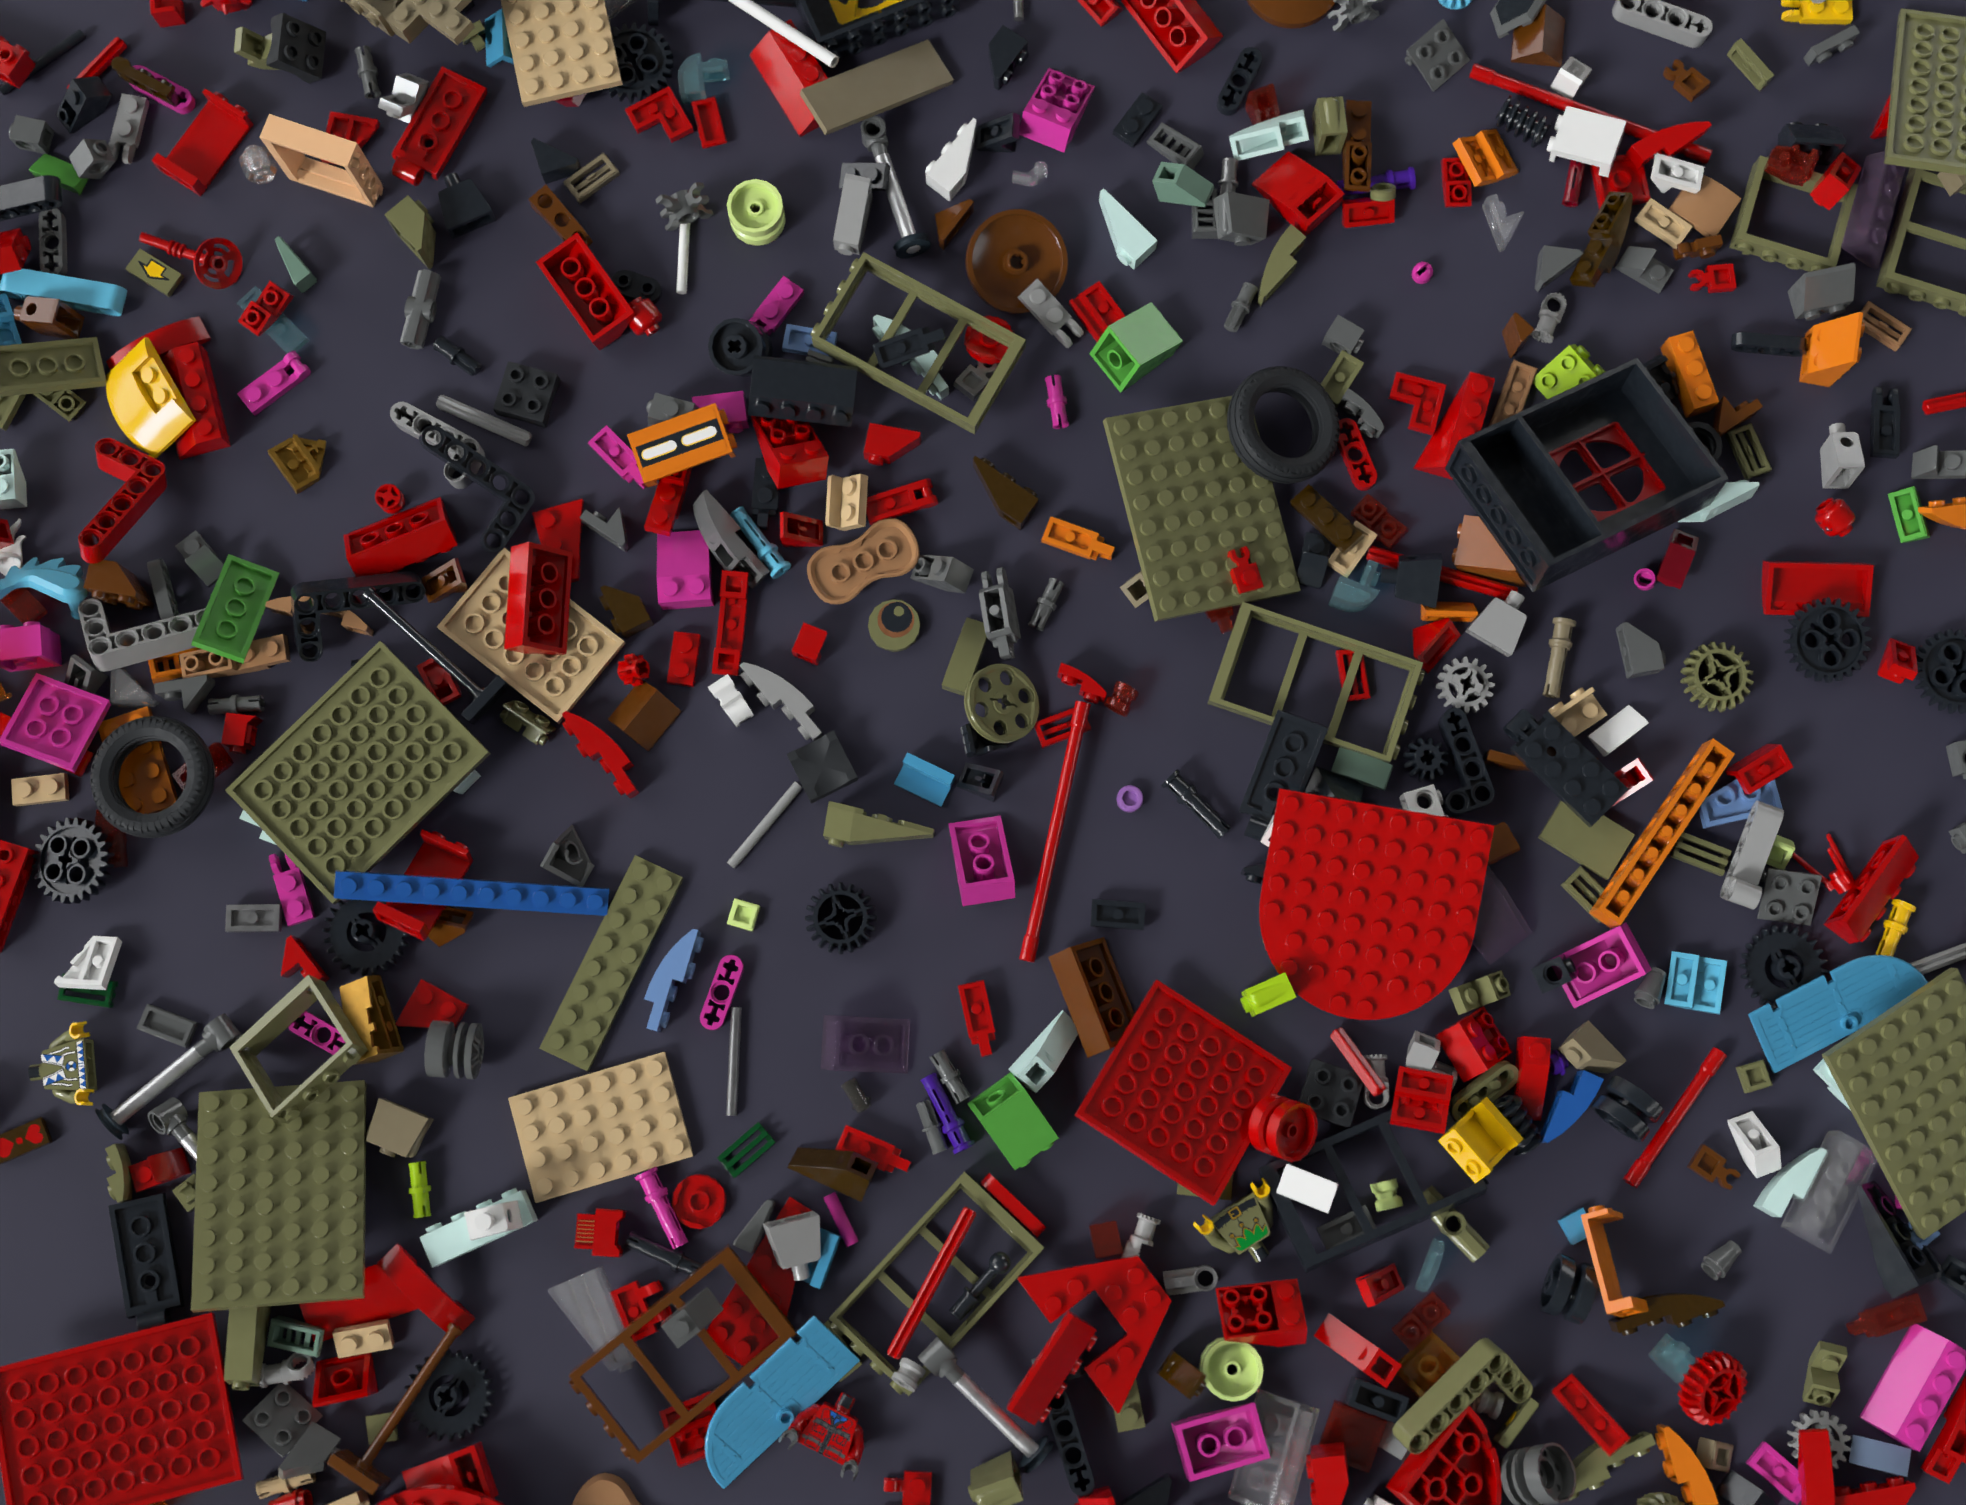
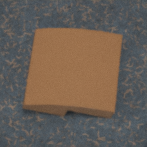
M1703 175L1700 191L1694 194L1681 190L1668 210L1692 225L1703 236L1710 237L1719 233L1741 198L1722 184Z

